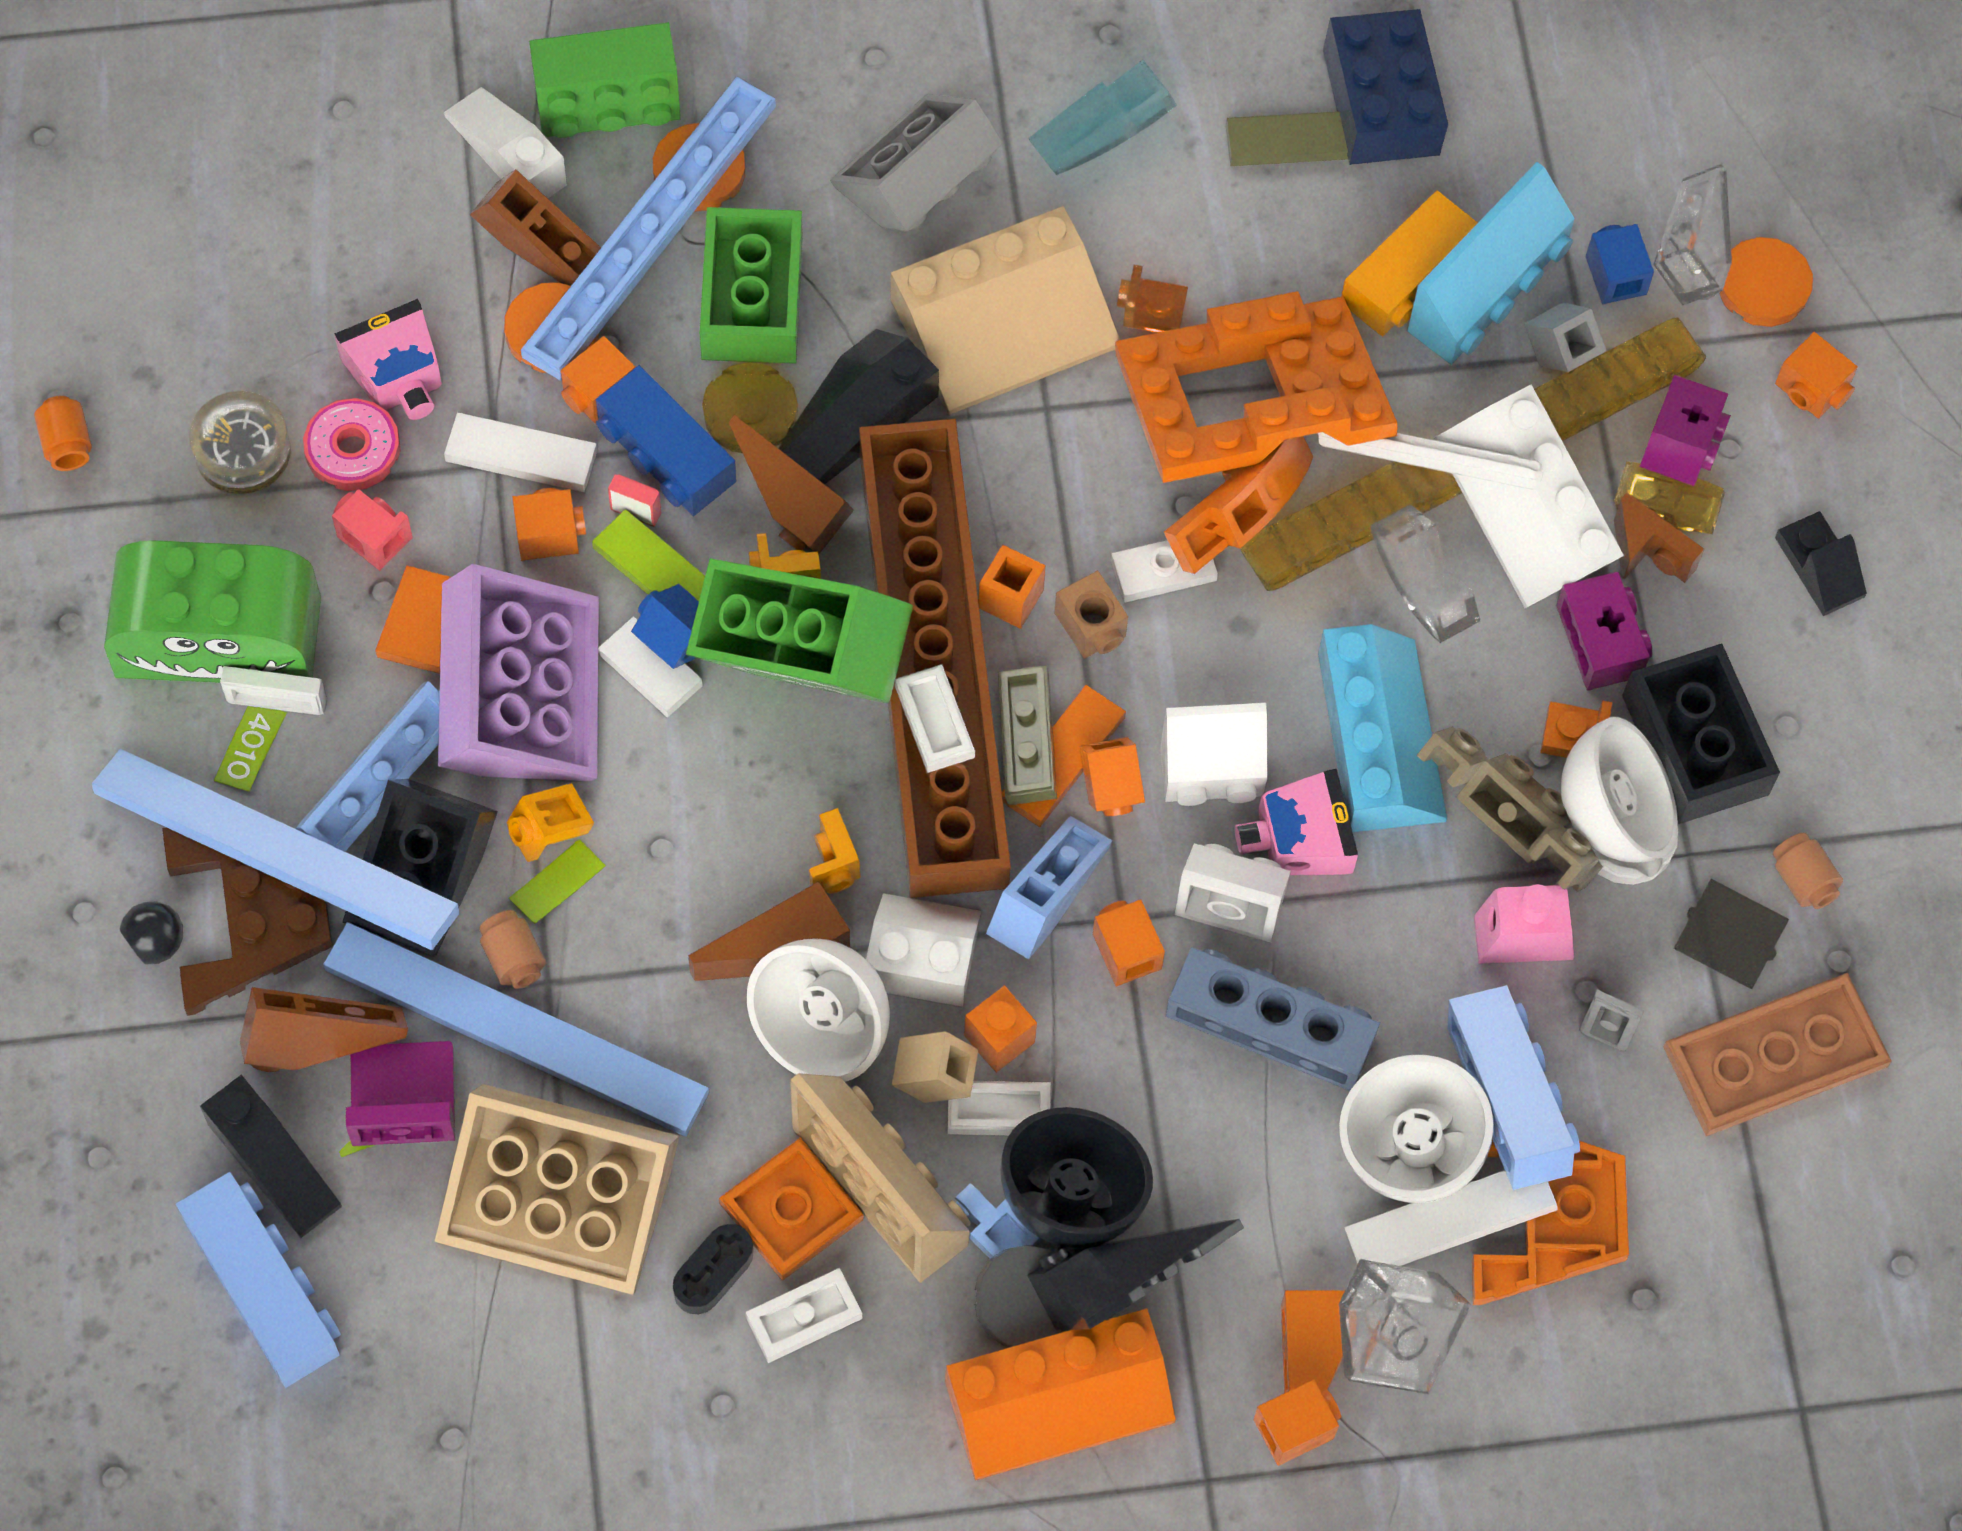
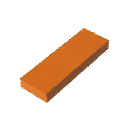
M1085 685L1052 727L1057 799L1008 805L1004 789L1002 791L1003 803L1038 827H1041L1084 772L1079 746L1108 741L1125 719L1126 711Z

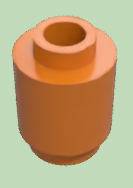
M54 396L46 399L34 413L44 458L50 461L52 468L59 471H70L84 466L90 459L89 452L92 449V444L81 403L67 396Z

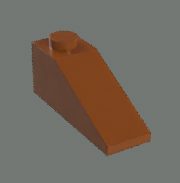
M516 169L497 181L470 213L504 247L560 283L569 286L575 282L601 249L595 241Z
M734 415L728 423L772 518L784 528L778 536L795 550L803 551L808 547L813 552L818 551V554H820L854 509L838 494Z
M818 881L688 955L690 974L695 981L750 977L755 966L763 957L774 949L793 941L825 939L850 948V929Z
M252 987L240 1038V1046L244 1064H249L257 1070L264 1072H277L280 1069L298 1070L404 1039L407 1036L408 1026L402 1007Z

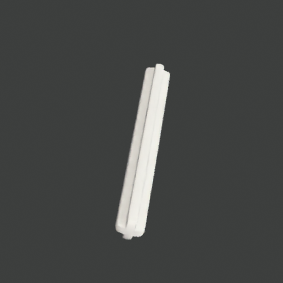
M1324 432L1318 433L1319 444L1323 447L1530 490L1536 489L1543 477L1542 464L1536 460L1398 432L1396 437L1351 446L1345 445Z

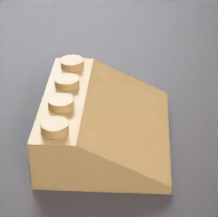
M1064 206L891 272L890 300L911 342L939 369V397L948 415L1115 350V341L1120 340L1085 246Z
M798 1073L790 1079L793 1130L807 1144L920 1283L968 1247L969 1230L967 1227L971 1224L964 1211L953 1200L946 1203L935 1190L938 1187V1183L932 1173L923 1163L918 1162L916 1165L912 1163L903 1152L906 1145L901 1136L890 1124L887 1123L885 1126H881L871 1114L874 1110L871 1101L858 1086L855 1085L853 1088H850L840 1076Z
M482 1084L469 1094L435 1242L633 1295L637 1288L666 1193L680 1136Z

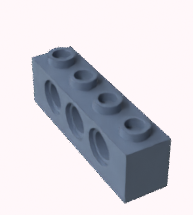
M1191 947L1169 997L1165 1016L1348 1091L1359 1080L1380 1022L1372 1020L1371 1015L1361 1008L1350 1005L1342 1008L1325 1001L1323 995L1311 988L1302 986L1296 989L1278 982L1277 978L1266 970L1260 968H1250L1248 970L1231 963L1230 959L1219 951L1213 949L1200 951ZM1221 989H1229L1234 991L1240 1000L1232 1004H1226L1219 1001L1214 993ZM1268 1008H1276L1281 1010L1287 1019L1279 1023L1270 1022L1264 1018L1261 1012ZM1314 1027H1324L1332 1033L1334 1038L1327 1042L1317 1041L1310 1035L1309 1030Z

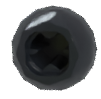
M158 901L143 902L133 906L123 917L119 928L123 937L144 964H159L171 959L180 948L183 939V924L178 913L169 905Z

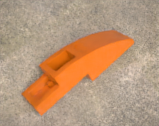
M1304 436L1285 439L1260 464L1221 472L1225 482L1164 531L1183 571L1195 574L1228 546L1241 549L1276 516L1301 484L1313 460V455Z

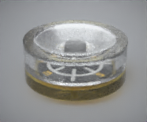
M233 391L218 395L199 409L190 426L189 440L196 466L202 477L210 485L221 491L232 494H248L260 491L274 483L283 474L289 463L291 443L285 419L279 408L271 400L260 394L249 391Z

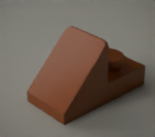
M1627 492L1621 498L1614 518L1617 544L1624 555L1619 558L1622 578L1625 579L1647 555L1660 571L1670 576L1675 575L1685 583L1696 571L1704 548Z

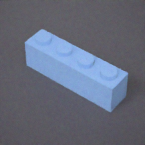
M1506 985L1449 999L1448 1032L1463 1068L1478 1081L1488 1097L1493 1115L1492 1140L1512 1189L1515 1190L1571 1176L1574 1154L1580 1152V1143L1573 1123L1565 1124L1562 1117L1563 1105L1558 1086L1555 1082L1548 1083L1544 1074L1546 1064L1541 1046L1538 1042L1531 1043L1527 1034L1529 1023L1525 1008L1522 1003H1514Z
M228 1172L176 1203L183 1221L285 1388L340 1356L334 1339L341 1335L339 1329L326 1308L318 1313L313 1308L307 1298L315 1293L312 1285L300 1266L290 1270L283 1259L282 1254L289 1251L276 1226L271 1224L264 1228L256 1215V1212L263 1209V1206L248 1182L239 1186L231 1172Z

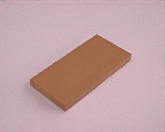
M1848 973L1670 1039L1663 1046L1706 1136L1887 1068L1892 1062Z

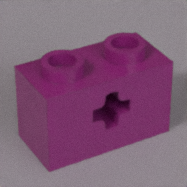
M1674 375L1640 467L1695 486L1701 468L1711 471L1720 447L1719 443L1711 440L1722 441L1731 415L1722 412L1728 393Z
M1619 572L1562 586L1556 607L1587 691L1628 681L1632 671L1647 666L1649 658L1653 654L1651 640L1645 629H1639L1635 618L1637 613L1635 596L1630 587H1624Z

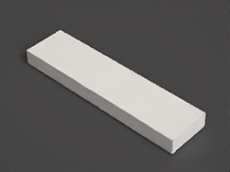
M1504 1170L1470 1182L1445 1198L1431 1202L1411 1203L1344 1228L1360 1273L1364 1279L1558 1210L1548 1181L1513 1190Z

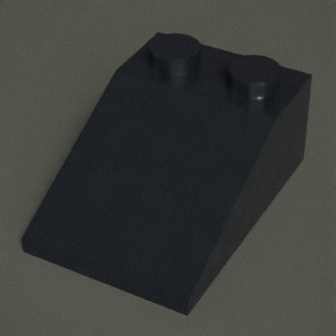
M410 779L388 780L362 860L458 903L459 908L481 863L498 811ZM348 911L345 912L342 923H351L370 933L433 956L437 955L448 932L447 930L434 949L430 950Z

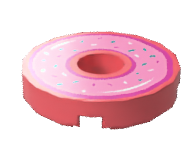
M358 398L337 400L321 408L308 422L303 436L306 462L314 476L323 483L326 481L328 484L335 485L336 489L344 491L367 489L383 481L390 474V468L398 460L401 452L398 428L389 412L374 402ZM348 437H359L365 441L364 447L356 453L349 454L339 449L341 442Z

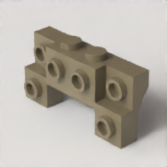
M1453 726L1435 732L1416 755L1423 762L1432 759L1438 766L1445 765L1450 769L1453 774L1447 782L1453 788L1466 784L1456 798L1526 862L1530 864L1547 857L1558 867L1564 875L1557 884L1564 890L1569 887L1574 888L1577 892L1585 889L1603 868L1598 862L1600 859L1595 855L1589 841L1579 832L1571 829L1572 823L1562 803L1561 794L1551 788L1545 789L1532 777L1534 774L1532 768L1519 757L1509 756L1504 753L1488 759L1479 742L1470 733L1460 728L1455 729Z

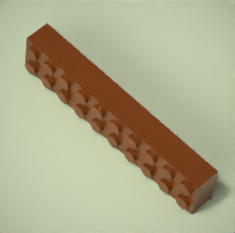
M956 419L859 427V454L875 592L913 605L895 679L942 665L975 750V758L927 773L894 682L888 710L910 898L1006 889L1010 884L1011 864Z

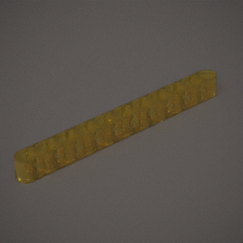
M1678 317L1671 318L1602 353L1579 367L1544 383L1534 390L1561 440L1564 441L1670 386L1674 375L1685 378L1692 374L1704 363L1706 354L1681 319ZM1394 461L1262 529L1240 550L1267 591H1274L1462 494V491L1452 473Z

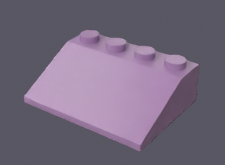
M471 564L442 583L438 767L481 777L594 781L597 779L598 596L477 564Z

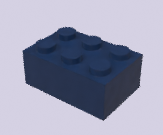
M1413 9L1330 18L1323 53L1336 109L1340 112L1348 149L1349 165L1440 156L1448 127V120L1421 10Z

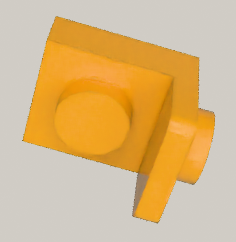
M766 533L756 534L757 551L748 552L750 566L821 579L818 551L806 553L802 550H790L782 553L780 556L769 557Z
M572 783L522 796L507 821L510 838L520 848L527 862L537 860L546 845L586 835L594 825L593 819Z
M836 808L819 814L821 833L815 834L814 839L824 863L809 869L810 885L819 881L823 889L829 894L841 892L849 888L854 883V880L861 878L858 855L840 812Z

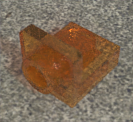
M1134 264L1131 280L1122 279L1119 288L1117 307L1125 308L1123 326L1157 333L1181 328L1188 287L1143 279V266Z

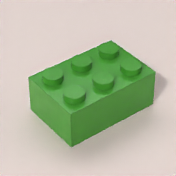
M669 22L529 40L541 132L545 137L568 138L582 132L597 130L614 132L628 126L643 124L659 126L669 121L681 120L677 67Z
M707 207L699 331L701 360L797 363L803 243L802 211Z

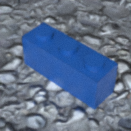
M640 365L596 399L598 415L596 425L600 432L609 442L614 444L618 441L628 451L631 463L641 474L647 475L650 473L660 483L663 495L673 506L679 507L682 505L694 517L737 482L735 459Z

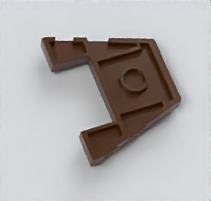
M167 827L162 828L167 870L170 877L221 869L232 958L179 967L184 1009L187 1016L195 1015L205 1010V1005L225 995H228L230 998L246 990V985L270 973L276 975L333 947L326 901Z

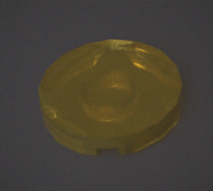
M748 362L726 368L722 371L721 376L717 377L714 382L712 380L705 390L702 410L706 429L714 440L732 452L742 453L728 423L734 415L777 447L783 442L796 423L798 403L794 387L789 380L787 382L784 377L779 375V371L769 365Z

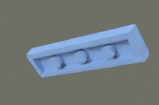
M429 681L420 685L295 828L296 830L344 852L351 846L377 816L388 780L409 779L439 744L440 692Z

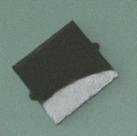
M1711 879L1696 907L1689 908L1687 912L1689 920L1673 949L1753 989L1766 962L1774 960L1777 954L1774 947L1789 919Z

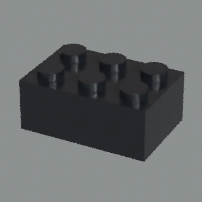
M1722 643L1631 672L1622 697L1635 727L1650 742L1665 768L1674 794L1678 824L1770 795L1780 771Z

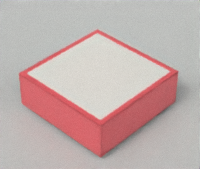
M615 474L608 487L610 509L620 514L626 509L639 521L655 527L661 515L659 491L620 474Z

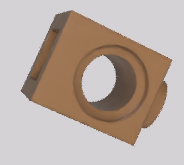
M1098 570L1056 592L1054 613L1084 659L1096 652L1099 654L1109 653L1123 642L1127 632L1128 615ZM1094 613L1102 616L1105 620L1101 623L1093 624L1085 621L1082 617Z

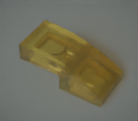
M1626 461L1614 500L1616 509H1618L1621 498L1628 492L1679 530L1713 534L1725 496L1724 488L1697 478L1695 486L1642 468L1640 467L1641 463Z

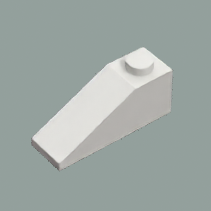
M480 87L444 112L446 119L500 179L516 169L547 198H550L567 186L564 158L533 123L484 88Z

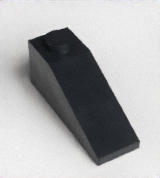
M242 1074L200 1105L211 1130L300 1238L342 1207L339 1200L271 1109Z

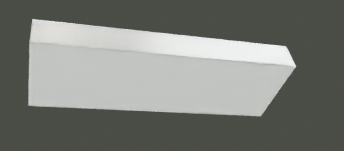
M457 412L444 456L446 462L585 493L597 454V444Z

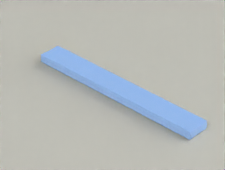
M739 77L733 80L522 347L521 355L523 359L562 381L561 369L584 352L775 109V98Z
M120 749L92 782L94 794L430 950L434 949L459 915L458 903L125 750Z
M346 923L323 964L325 971L682 1136L686 1137L709 1094V1088L351 923Z

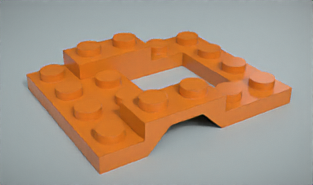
M1298 291L1209 308L1207 309V323L1115 341V353L1163 483L1260 464L1285 439L1324 432L1345 445L1351 446L1397 436V420L1344 296L1303 304ZM1263 359L1266 360L1280 397L1244 404V418L1197 427L1178 376Z

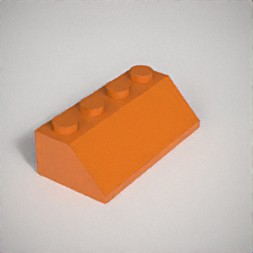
M1147 1308L1104 1320L1091 1329L1069 1330L946 1365L945 1384L975 1481L1173 1424L1176 1421L1163 1355Z

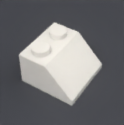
M1266 703L1166 708L1160 745L1165 802L1177 801L1180 805L1195 806L1209 799H1227L1232 803H1246L1254 800L1256 797H1261L1264 794L1267 781Z
M1194 843L1182 873L1175 915L1271 943L1291 871L1282 869L1280 864L1267 858L1259 857L1251 860L1233 855L1230 849L1222 845L1207 844L1202 846Z
M883 893L874 919L866 960L880 976L886 993L963 1007L982 911Z

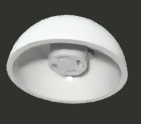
M1610 717L1597 723L1575 743L1566 759L1562 772V803L1574 830L1586 838L1594 850L1620 861L1646 862L1667 856L1673 849L1676 841L1678 821L1672 787L1659 756L1642 732L1627 720L1620 717Z
M825 939L793 941L774 949L763 957L755 966L749 978L747 1008L753 1029L769 1054L796 1075L803 1073L840 1076L847 1082L864 1073L879 1055L889 1029V1001L884 984L876 970L863 956L853 949Z
M1430 1055L1396 1057L1369 1070L1350 1090L1340 1115V1140L1344 1154L1354 1172L1376 1192L1403 1202L1424 1203L1436 1201L1450 1196L1463 1188L1482 1168L1493 1139L1492 1109L1481 1085L1459 1065ZM1409 1145L1413 1148H1420V1150H1412L1407 1147Z

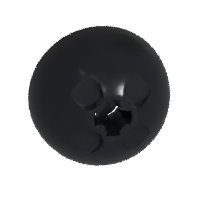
M1071 1107L1052 1108L1037 1112L1020 1122L1012 1130L1004 1145L1000 1174L1006 1201L1013 1214L1023 1226L1037 1237L1058 1246L1066 1245L1070 1248H1086L1111 1241L1127 1231L1137 1221L1151 1197L1153 1173L1149 1158L1143 1147L1127 1129L1116 1121L1097 1112Z

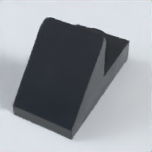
M1820 511L1778 529L1775 539L1823 616L1865 598L1867 592L1855 541L1851 534L1837 539Z

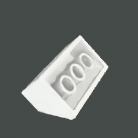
M1532 384L1488 406L1433 438L1437 441L1536 460L1542 464V480L1539 482L1538 487L1533 490L1453 474L1524 608L1561 590L1563 585L1576 582L1624 556Z

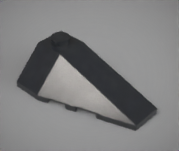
M875 329L839 357L778 449L823 484H826L860 458L859 427L905 423L938 398L939 369L907 337Z
M1233 1219L1086 1248L1068 1250L1067 1246L1064 1245L1040 1257L1038 1261L1042 1267L1027 1276L1056 1330L1091 1329L1145 1296L1143 1288L1150 1287L1158 1282L1167 1281L1179 1273L1175 1262L1179 1259H1182L1183 1263L1194 1261L1244 1229L1240 1219Z

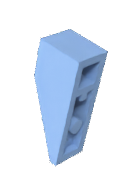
M1070 816L1003 891L986 934L1029 959L1052 933L1110 848L1113 840Z

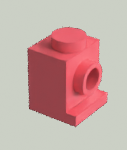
M359 489L355 493L349 492L343 496L337 503L332 515L337 537L379 571L413 538L409 518L405 513L400 511L396 515L384 500L379 497L371 499Z

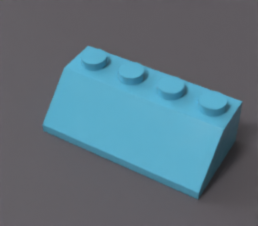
M1536 162L1417 287L1407 332L1451 365L1463 352L1467 355L1474 352L1485 336L1484 330L1492 321L1496 324L1501 323L1512 310L1515 304L1513 299L1522 290L1529 293L1544 274L1543 268L1551 259L1554 262L1560 261L1573 243L1570 233L1575 218L1544 166Z
M1373 624L1323 629L1318 658L1339 780L1352 832L1446 822L1447 815L1438 765L1432 759L1423 762L1416 756L1432 737L1415 639Z

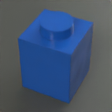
M1638 224L1624 227L1609 225L1596 233H1592L1585 257L1602 305L1647 295L1654 270Z
M680 584L661 592L654 590L639 605L638 613L640 617L631 632L671 668L674 669L696 659V657L686 655L699 601Z

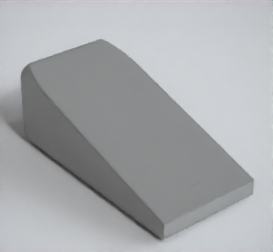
M1597 989L1579 1031L1623 1052L1627 1050L1644 1010Z

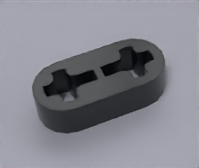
M734 1224L719 1226L710 1233L677 1271L673 1279V1294L677 1305L683 1311L697 1315L710 1311L748 1269L753 1260L754 1251L751 1236L744 1228ZM735 1240L739 1241L741 1257L737 1259L730 1255L718 1267L715 1263L721 1256L719 1244L723 1241L730 1245ZM709 1272L711 1276L705 1283L708 1295L704 1298L699 1294H695L691 1299L686 1297L688 1292L685 1282L690 1280L698 1283Z

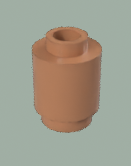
M1803 832L1791 836L1776 847L1773 852V856L1777 860L1775 868L1801 907L1813 906L1814 909H1820L1832 903L1840 895L1838 888L1842 885L1843 878L1817 840H1811L1807 833Z
M506 910L489 917L480 925L479 930L482 934L480 944L501 985H513L515 989L531 985L540 978V971L545 966L546 960L525 919L518 918L514 910Z

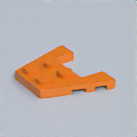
M1492 1140L1487 1157L1500 1158ZM1579 1141L1580 1152L1574 1154L1572 1175L1548 1181L1558 1210L1525 1221L1526 1255H1473V1305L1487 1304L1626 1261L1629 1256L1625 1156Z

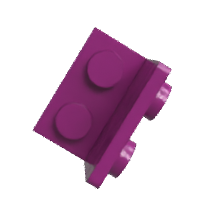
M452 1042L383 1044L350 1054L351 1107H346V1129L352 1146L455 1141L454 1048Z

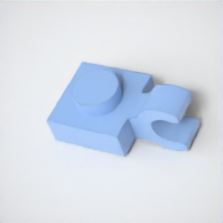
M971 1183L955 1198L957 1200L956 1203L964 1211L968 1219L978 1225L970 1233L969 1238L990 1259L1004 1249L1025 1245L1035 1246L1042 1240L1021 1224L1013 1214L1006 1199L995 1208Z

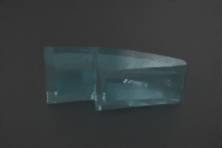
M1142 60L1108 87L1103 82L1099 83L1028 139L1057 176L1122 144L1156 122L1177 105L1169 91L1146 62Z

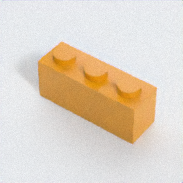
M1436 190L1344 280L1341 297L1344 296L1353 314L1382 337L1394 325L1399 328L1402 327L1411 317L1418 285L1478 222Z

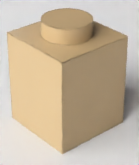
M946 1031L901 1037L898 1045L892 1086L923 1103L971 1097L979 1049Z

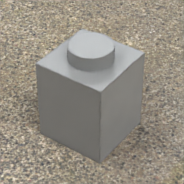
M1561 303L1524 323L1539 366L1569 372L1607 351L1592 308Z

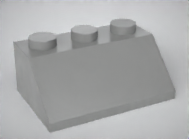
M926 94L830 181L839 192L882 228L910 231L920 226L926 220V213L938 202L952 197L959 190V183L970 173L977 172L988 165L992 159L991 154L1003 145V142L976 99Z

